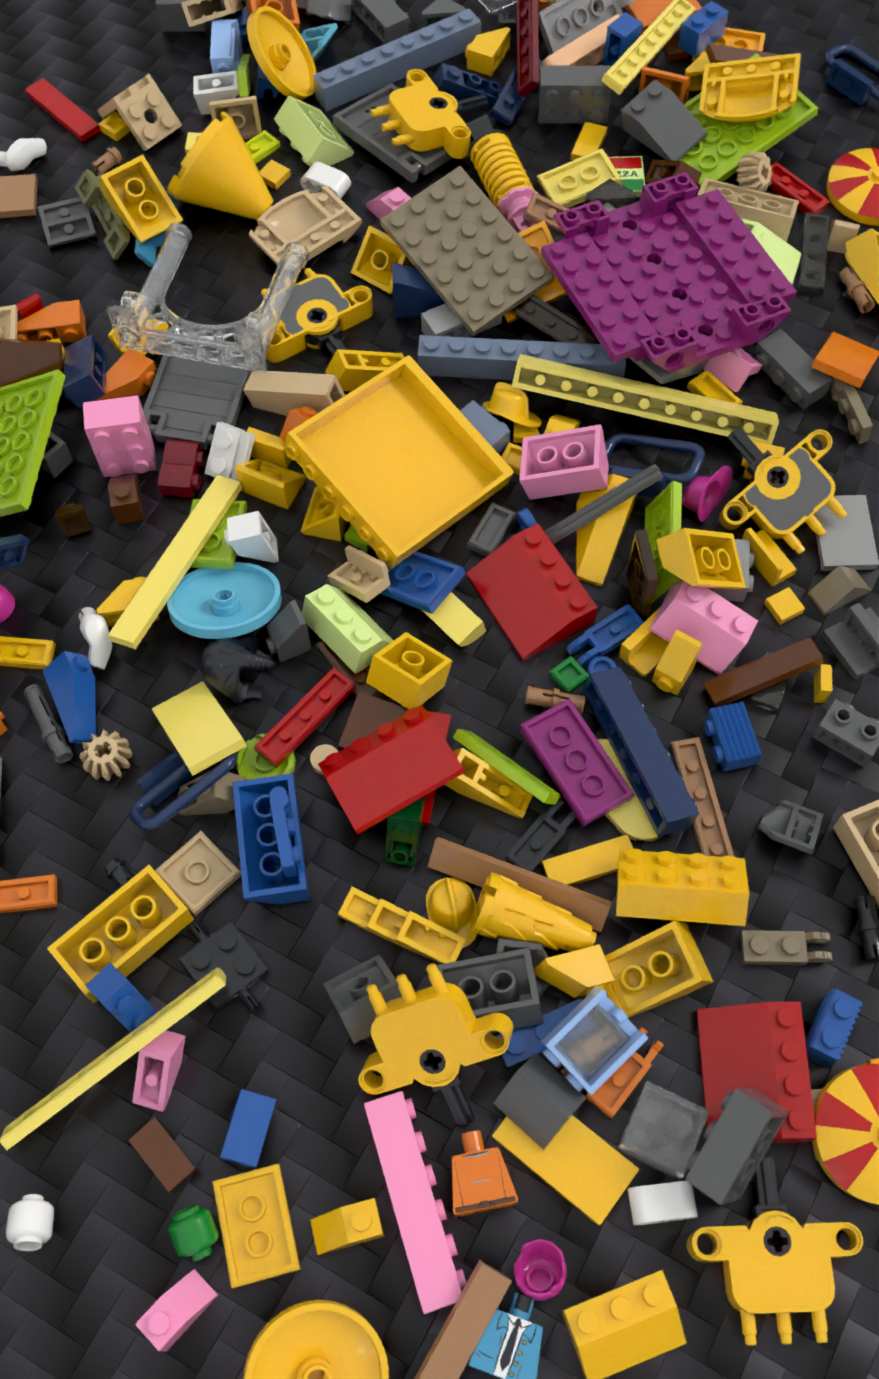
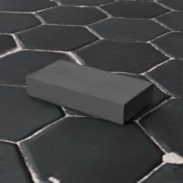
M491 503L469 539L467 548L486 557L490 555L501 544L516 518V513Z

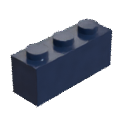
M90 334L67 346L64 359L63 374L66 377L62 387L63 394L69 401L72 400L78 408L82 407L84 402H92L104 396L106 390L107 353L94 335Z

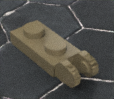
M833 377L830 394H832L833 400L838 401L840 413L846 415L849 432L851 435H855L859 444L868 442L873 424L855 387Z
M742 930L740 932L742 964L806 965L807 963H825L833 960L831 952L813 951L807 953L806 944H824L829 942L830 933Z

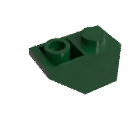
M425 797L418 799L388 817L385 862L415 867L423 822Z

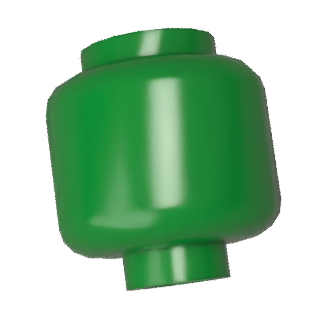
M194 1204L175 1213L172 1216L174 1221L170 1223L168 1232L178 1256L181 1258L191 1256L193 1261H198L212 1253L211 1246L218 1240L219 1233L209 1209L199 1208L198 1204Z

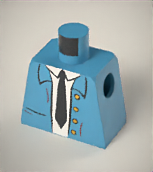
M515 1292L509 1314L497 1309L477 1344L468 1365L502 1379H536L543 1327L529 1322L535 1300Z

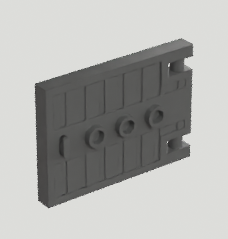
M392 83L333 115V126L411 183L418 180L419 172L425 176L453 159L443 147L419 152L410 149L406 144L392 145V138L399 135L397 131L381 130V124L389 121L388 115L372 117L370 114L371 109L389 104L390 93L399 89Z
M171 332L143 408L150 433L155 435L156 441L166 443L167 440L198 442L201 449L207 450L209 444H212L213 432H215L217 422H224L235 427L246 395L243 390L245 383L248 381L252 370H254L259 356L258 346Z

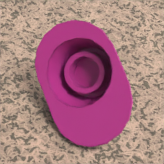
M726 465L716 471L713 476H698L690 482L683 492L682 505L696 513L700 522L707 520L711 512L727 494L733 478L732 468Z

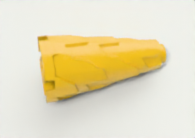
M490 872V875L486 878L475 907L477 908L476 913L479 915L478 917H472L470 931L478 935L497 940L500 937L541 943L545 948L556 951L563 949L572 952L591 947L596 940V932L592 931V925L572 916L570 911L543 900L542 896L518 886L517 882L494 872Z

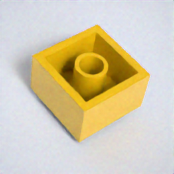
M405 632L373 655L366 683L392 698L407 709L416 708L445 687L453 660Z

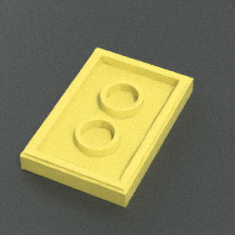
M603 148L537 176L538 183L547 199L566 208L573 207L622 186V179Z

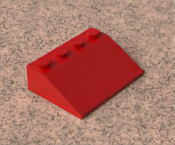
M538 523L512 536L466 573V577L522 661L595 624L597 605Z
M422 705L407 710L401 717L381 725L376 731L364 738L356 739L350 746L337 753L328 755L325 760L318 763L357 835L465 773L445 738Z
M761 1002L697 1009L706 1129L713 1120L718 1121L723 1112L721 1103L730 1090L735 1091L736 1088H755L789 1111L771 1144L809 1143L816 1139L801 1002Z

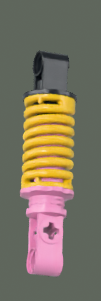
M487 114L466 123L471 131L470 140L472 142L468 149V158L475 167L492 204L517 233L535 225L536 223L523 218L533 193L538 194V192L533 188L513 149L508 134L503 130L493 129Z

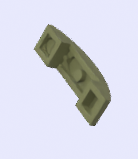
M86 169L76 184L75 189L83 204L91 206L107 234L104 243L112 258L117 260L130 241V231L113 211L99 189V178Z

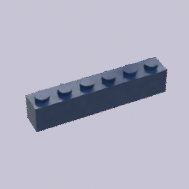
M621 666L590 673L582 690L657 836L661 837L689 829L700 814L697 804L690 797L684 785L683 777L675 769L669 751L661 743L656 727L651 724L647 717L643 703L638 700L632 689L630 679L625 676Z

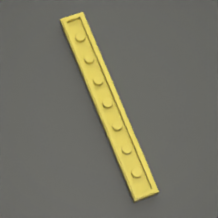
M673 0L604 74L601 81L620 95L639 75L643 66L646 67L677 33L682 23L693 15L696 8L686 0Z
M220 475L215 477L108 634L110 641L133 649L137 648L242 490L240 481Z
M220 967L215 968L5 1127L1 1135L0 1143L6 1150L10 1149L226 985L225 973Z

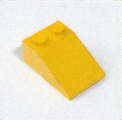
M144 155L100 176L99 189L113 211L140 244L183 222L182 217Z
M673 921L605 955L614 981L604 989L608 998L615 1006L622 1009L628 1018L683 997L714 982L687 924L679 921Z

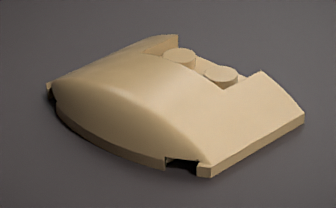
M321 186L323 192L310 194L309 189L284 198L259 217L255 232L250 230L249 237L283 272L305 268V262L340 240L345 243L362 224V219L328 186Z

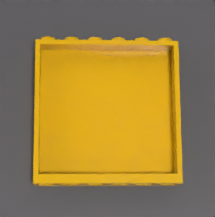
M410 355L288 432L284 444L287 455L302 467L306 477L317 484L323 496L328 501H332L339 509L342 518L354 526L359 537L364 542H368L375 550L378 559H381L391 569L504 488L515 473Z

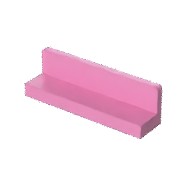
M700 332V333H703V334H705V335H707V336H710V335H709L708 333H706V332ZM741 348L710 358L704 370H708L733 392H739L748 376L757 374L763 364Z

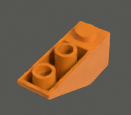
M79 300L52 303L17 322L18 340L46 342L59 338L61 343L79 341L86 337L85 315Z

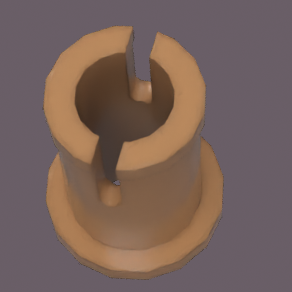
M115 147L107 148L106 153L95 162H92L91 165L95 172L98 170V175H102L114 165L119 166L123 158Z

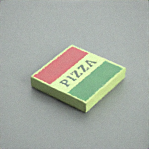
M642 156L608 157L622 179V186L597 196V198H640L642 187L645 185Z

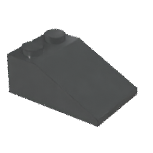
M657 80L651 82L622 108L623 130L665 160L682 159L707 136L706 130L673 91Z

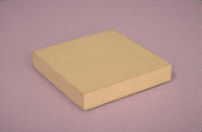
M202 831L197 833L155 870L195 917L241 876L238 868Z

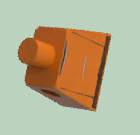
M480 1130L461 1134L465 1154L452 1156L454 1218L517 1205L518 1197L499 1147L484 1149Z

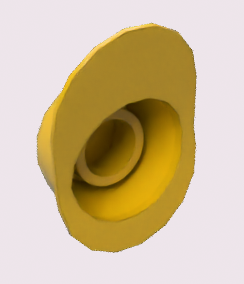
M498 382L495 385L490 401L482 404V406L487 408L486 411L500 415L519 425L530 428L541 426L540 418L529 411V401L526 393L522 389L512 387V384Z
M443 878L437 880L429 887L426 894L428 919L465 938L466 941L462 948L469 946L477 936L476 933L470 931L472 917H478L474 894L470 886L460 879Z

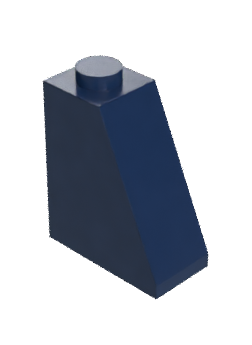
M397 263L391 264L395 318L419 317L421 313L431 308L446 304L416 268Z

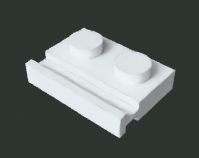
M217 422L204 474L212 477L220 475L238 481L235 471L236 464L249 461L256 434L245 432L243 429L224 422Z

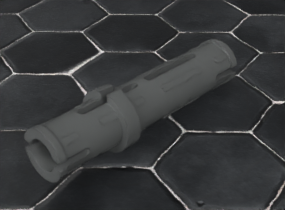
M38 684L25 688L23 695L29 703L42 731L41 738L43 742L48 744L57 764L70 761L74 754L65 739L66 732L56 721L41 686Z

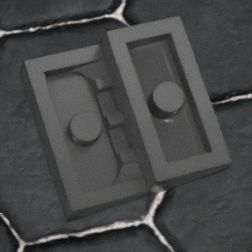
M80 197L38 207L49 247L96 236L89 208L83 204Z

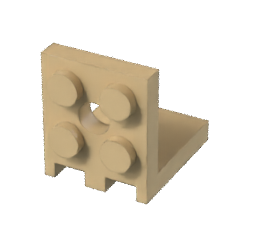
M150 74L113 97L97 110L103 119L117 109L144 151L182 126ZM145 111L153 113L155 117L154 123L146 121L144 117Z

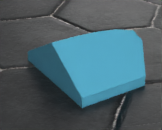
M336 23L305 29L301 33L313 60L331 40L338 28Z

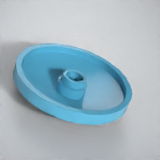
M235 562L234 569L199 568L185 575L167 601V607L171 621L184 633L199 638L225 639L250 633L269 622L281 606L282 595L278 579L269 570L251 563Z

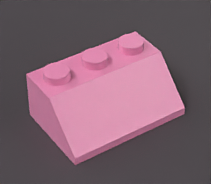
M601 424L523 438L519 481L529 500L608 488L609 466Z
M680 579L670 588L648 630L668 643L676 630L700 641L703 644L697 661L720 675L746 646L758 620L707 587H693Z

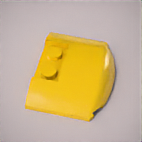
M801 53L705 64L699 112L713 119L726 122L758 121L783 112L797 102Z

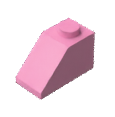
M397 187L383 192L368 202L366 208L377 218L382 219L410 200L411 197Z
M166 1030L139 1050L132 1103L161 1112L165 1110L182 1063L185 1043L184 1035Z
M194 1269L165 1292L135 1325L158 1351H168L215 1300L218 1294Z

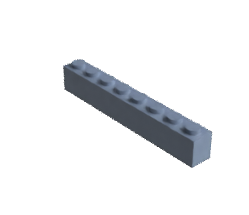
M469 8L314 74L315 98L327 112L405 78L409 70H424L466 51L467 45L472 43L476 35L481 34V21Z
M419 336L418 365L428 376L513 380L520 354L624 378L626 359L613 363L601 344Z

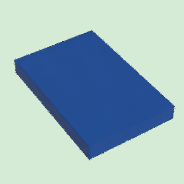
M416 551L392 569L387 565L391 585L379 594L433 614L466 573L463 567Z

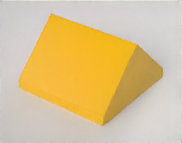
M369 226L351 273L389 294H393L391 264L397 263L412 267V263L388 234Z
M261 458L236 464L235 468L237 479L242 484L241 492L287 510L306 479V476Z
M317 486L314 488L300 532L305 535L342 541L347 521L342 518L339 509L332 501H328L323 496L321 489Z

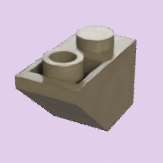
M209 772L182 785L178 797ZM228 772L182 809L179 814L184 816L221 814L234 810L232 782L243 781L245 777Z

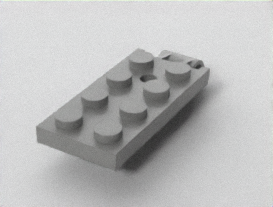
M559 0L539 11L538 25L549 55L617 14L622 15L621 7L627 6L636 0ZM594 3L597 5V11H596V12H595L594 9H593V4H594Z

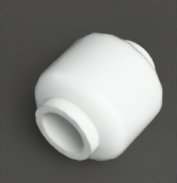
M28 1194L9 1208L6 1237L9 1242L14 1244L15 1249L35 1251L40 1249L42 1244L51 1238L54 1219L53 1206L49 1202L44 1201L41 1195Z

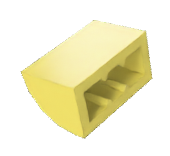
M452 592L449 593L433 614L423 611L461 647L468 646L486 632L483 621Z

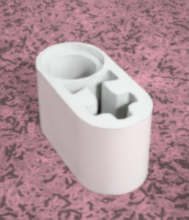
M314 162L300 180L303 189H309L310 194L323 192L321 186H328L340 199L351 186V180L344 172L321 162Z
M688 1181L645 1185L628 1189L633 1225L698 1218L693 1186Z

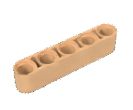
M621 15L613 16L545 58L542 65L594 66L604 60L607 26Z

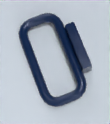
M849 44L838 45L825 53V64L831 68L826 79L827 84L859 106L866 103L869 95L879 101V89L873 86L874 82L841 59L835 60L834 58L840 54H848L879 74L878 61Z
M619 433L613 435L605 442L607 460L613 448L619 444L688 452L694 455V459L687 472L683 474L661 472L662 479L637 493L638 496L656 498L672 481L682 483V485L690 483L699 474L705 460L703 448L699 444L688 441ZM608 463V475L616 474L628 479L645 470Z
M177 750L173 751L136 781L144 795L130 809L129 817L131 822L144 831L161 827L226 775L236 764L237 753L235 752L226 757L219 765L158 814L151 818H146L142 813L151 804L157 806L193 777Z

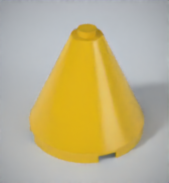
M222 112L220 114L223 117L222 121L220 122L215 118L181 162L182 167L178 176L174 175L172 177L167 193L175 200L258 220L264 212L272 207L274 200L233 118L227 113Z

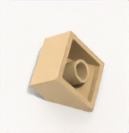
M256 96L209 102L212 121L217 118L221 122L223 117L220 114L222 112L227 113L233 118L243 139L253 138L262 132Z

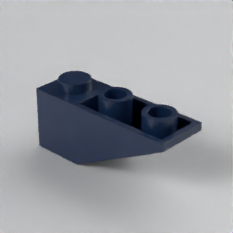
M441 63L432 79L438 91L454 96L457 101L484 94L487 97L488 105H494L503 90L502 85L496 81L484 79L477 74L468 73L456 66Z

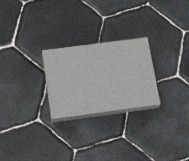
M866 495L834 496L847 512L843 519L835 515L826 504L813 514L826 530V533L821 537L815 532L821 570L833 571L838 566L854 568L855 570H877L879 560Z

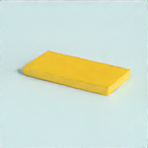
M573 1115L544 1150L507 1116L491 1137L598 1226L602 1224L639 1171L638 1167Z

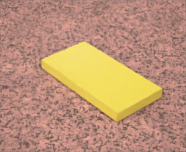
M203 681L152 708L156 718L192 776L247 746L243 737Z

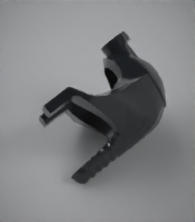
M249 635L211 640L203 648L199 658L203 677L235 703H241L243 700L248 699L261 700L264 690L263 685L249 682L241 683L239 679L241 671L245 669L271 670L276 666L275 662L271 659L272 655L264 654L257 649V639Z

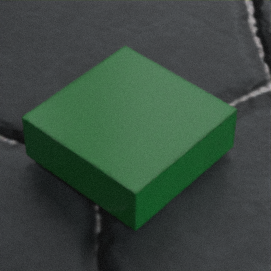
M572 656L549 671V677L564 693L569 694L586 683L589 674Z

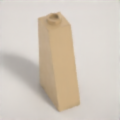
M188 0L181 3L189 27L243 9L241 0Z
M252 370L243 389L254 408L288 416L290 409L303 406L313 408L318 414L345 396L336 376L332 374Z

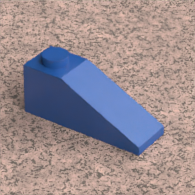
M64 651L43 670V674L70 743H91V733L96 735L95 676L86 655Z

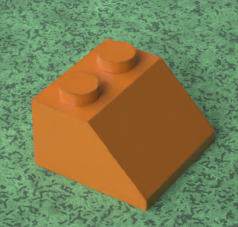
M643 66L638 94L651 82L657 80L673 91L683 104L687 102L691 83L689 77Z

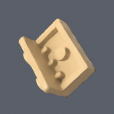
M350 545L345 548L348 561L328 575L331 585L366 603L391 585L388 567L381 559H376Z

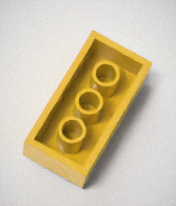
M619 849L616 916L736 926L746 925L749 888L745 859L735 856H705L700 853L689 855L675 854L670 851L648 852L639 849Z
M148 865L47 949L84 995L95 1004L99 1000L90 992L86 985L105 966L111 963L126 978L190 924L194 918L153 868Z

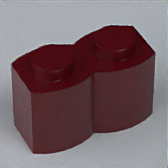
M166 441L163 462L158 478V487L161 495L193 498L195 490L200 489L201 476L198 472L200 467H204L205 452L201 451L198 442Z

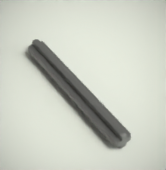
M655 464L649 466L544 531L545 534L555 544L662 479L663 476L660 469Z

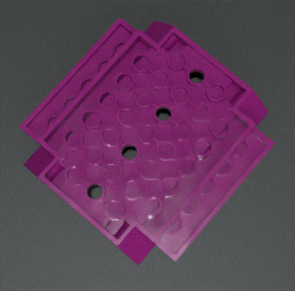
M687 172L643 185L640 201L607 212L601 202L596 200L556 213L553 216L564 235L569 238L542 246L541 255L613 363L632 357L635 362L649 357L652 363L669 372H674L761 341L791 313V309L786 302L795 299L797 294L795 288L718 189L693 197L699 188ZM673 296H680V297H682L684 300H681V299L676 298V297H673ZM699 332H706V333H708L710 336H706V335H704V334H699Z

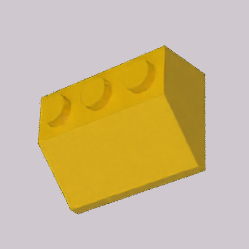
M683 528L656 539L658 557L662 567L691 586L739 590L746 588L733 533Z
M662 1270L561 1311L586 1379L606 1378L686 1344L678 1308Z

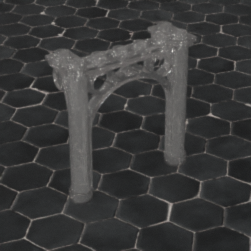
M171 223L165 233V241L140 293L125 291L121 298V306H109L107 309L119 348L266 373L268 370L265 359L300 271L308 261L310 255L308 249L298 242H290L286 245L261 305L254 312H250L247 317L227 324H198L177 316L165 304L167 289L192 238V234L186 226L180 223ZM157 305H159L161 312L153 314ZM169 322L172 325L168 330L153 329L154 326ZM234 335L235 343L224 341L225 338Z

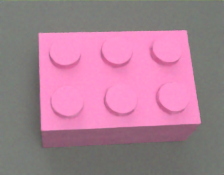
M138 395L83 403L84 430L104 477H117L123 474L145 473L156 470L155 446Z

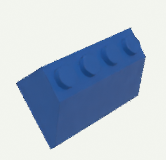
M293 773L232 782L244 900L278 905L310 900L297 786ZM276 786L284 787L288 793L292 809L288 817H293L296 835L290 836L292 846L298 845L301 864L296 865L298 876L289 878L284 876L281 867L269 800V792Z

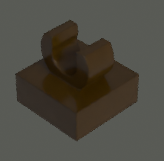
M75 502L63 504L64 508L55 510L64 537L91 531V526L82 503L76 505Z

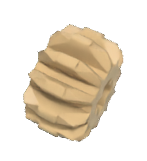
M759 151L742 155L741 160L737 163L738 170H736L738 175L736 181L739 182V186L766 192L768 186H771L770 178L773 176L771 173L773 166L770 165V158L766 157L765 152Z
M103 729L100 737L91 733L92 742H83L85 751L80 753V759L84 762V770L88 773L91 772L93 778L97 780L103 775L105 780L110 781L111 775L114 773L116 776L121 777L120 769L129 768L128 759L132 758V752L128 749L129 743L127 739L121 738L120 734L116 731L109 735Z

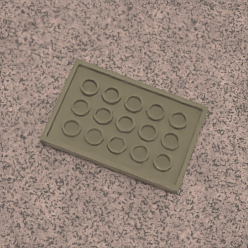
M461 166L380 219L381 227L472 336L481 332L553 281L554 275Z

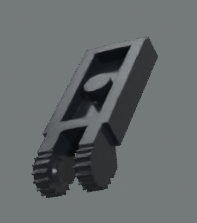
M558 799L555 805H552L546 813L543 812L506 854L504 860L512 865L534 872L564 838L567 831L577 820V816L572 811L560 825L554 821V817L561 812L565 804L561 799Z

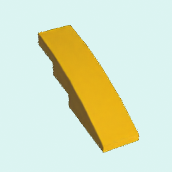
M351 887L337 915L375 935L440 964L456 962L466 941L465 938L412 911L407 912L383 899L378 900L354 887Z

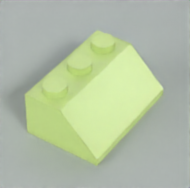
M288 96L274 118L280 127L279 131L290 139V145L301 153V159L310 167L314 162H321L331 166L353 156L355 153L320 109L296 98Z
M326 584L305 596L302 615L306 624L355 674L370 666L373 655L393 642L385 631L345 591Z

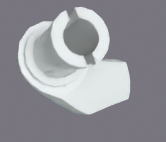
M20 138L16 140L7 152L0 151V166L8 167L11 171L25 169L34 158L46 155L47 147L45 141L41 138Z
M85 607L81 610L84 615L79 613L78 617L81 622L80 630L89 645L87 659L92 667L105 670L113 648L112 641L108 637L110 633L106 620L98 615L93 608Z

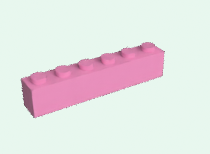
M400 1091L364 1103L423 1314L425 1315L453 1305L457 1302L463 1291L466 1280L463 1270L456 1271L453 1264L452 1256L458 1255L452 1233L445 1235L441 1221L447 1220L442 1200H434L431 1187L437 1185L431 1164L424 1166L421 1153L427 1150L421 1131L414 1132L411 1119L417 1118L412 1099L405 1100L403 1092Z

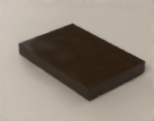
M646 529L637 530L634 535L625 575L633 609L644 622L648 619L658 582Z

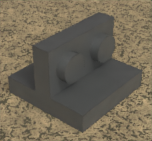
M857 603L849 608L843 621L825 629L821 635L853 680L879 667V618L871 607L864 609L860 603Z

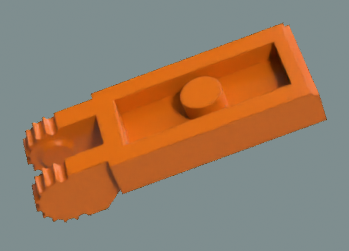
M641 1027V1029L639 1030L643 1032L645 1035L648 1032L643 1027ZM658 1040L650 1047L649 1053L645 1058L634 1052L592 1095L587 1093L586 1099L612 1119L652 1066L650 1063L664 1044Z

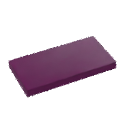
M570 698L520 724L519 730L583 827L634 798L635 794Z

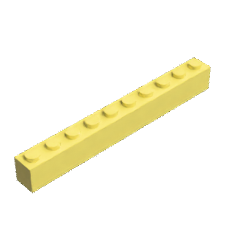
M522 354L519 355L512 387L722 436L728 437L733 430L741 428L752 442L757 441L770 445L773 443L779 424V419L775 412Z

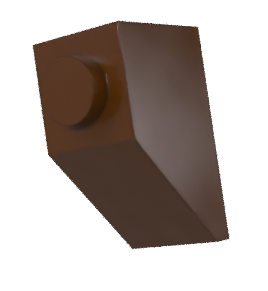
M653 160L646 176L645 184L687 172L698 187L702 173L683 161Z
M134 473L110 478L108 483L110 506L117 524L145 520L138 474Z

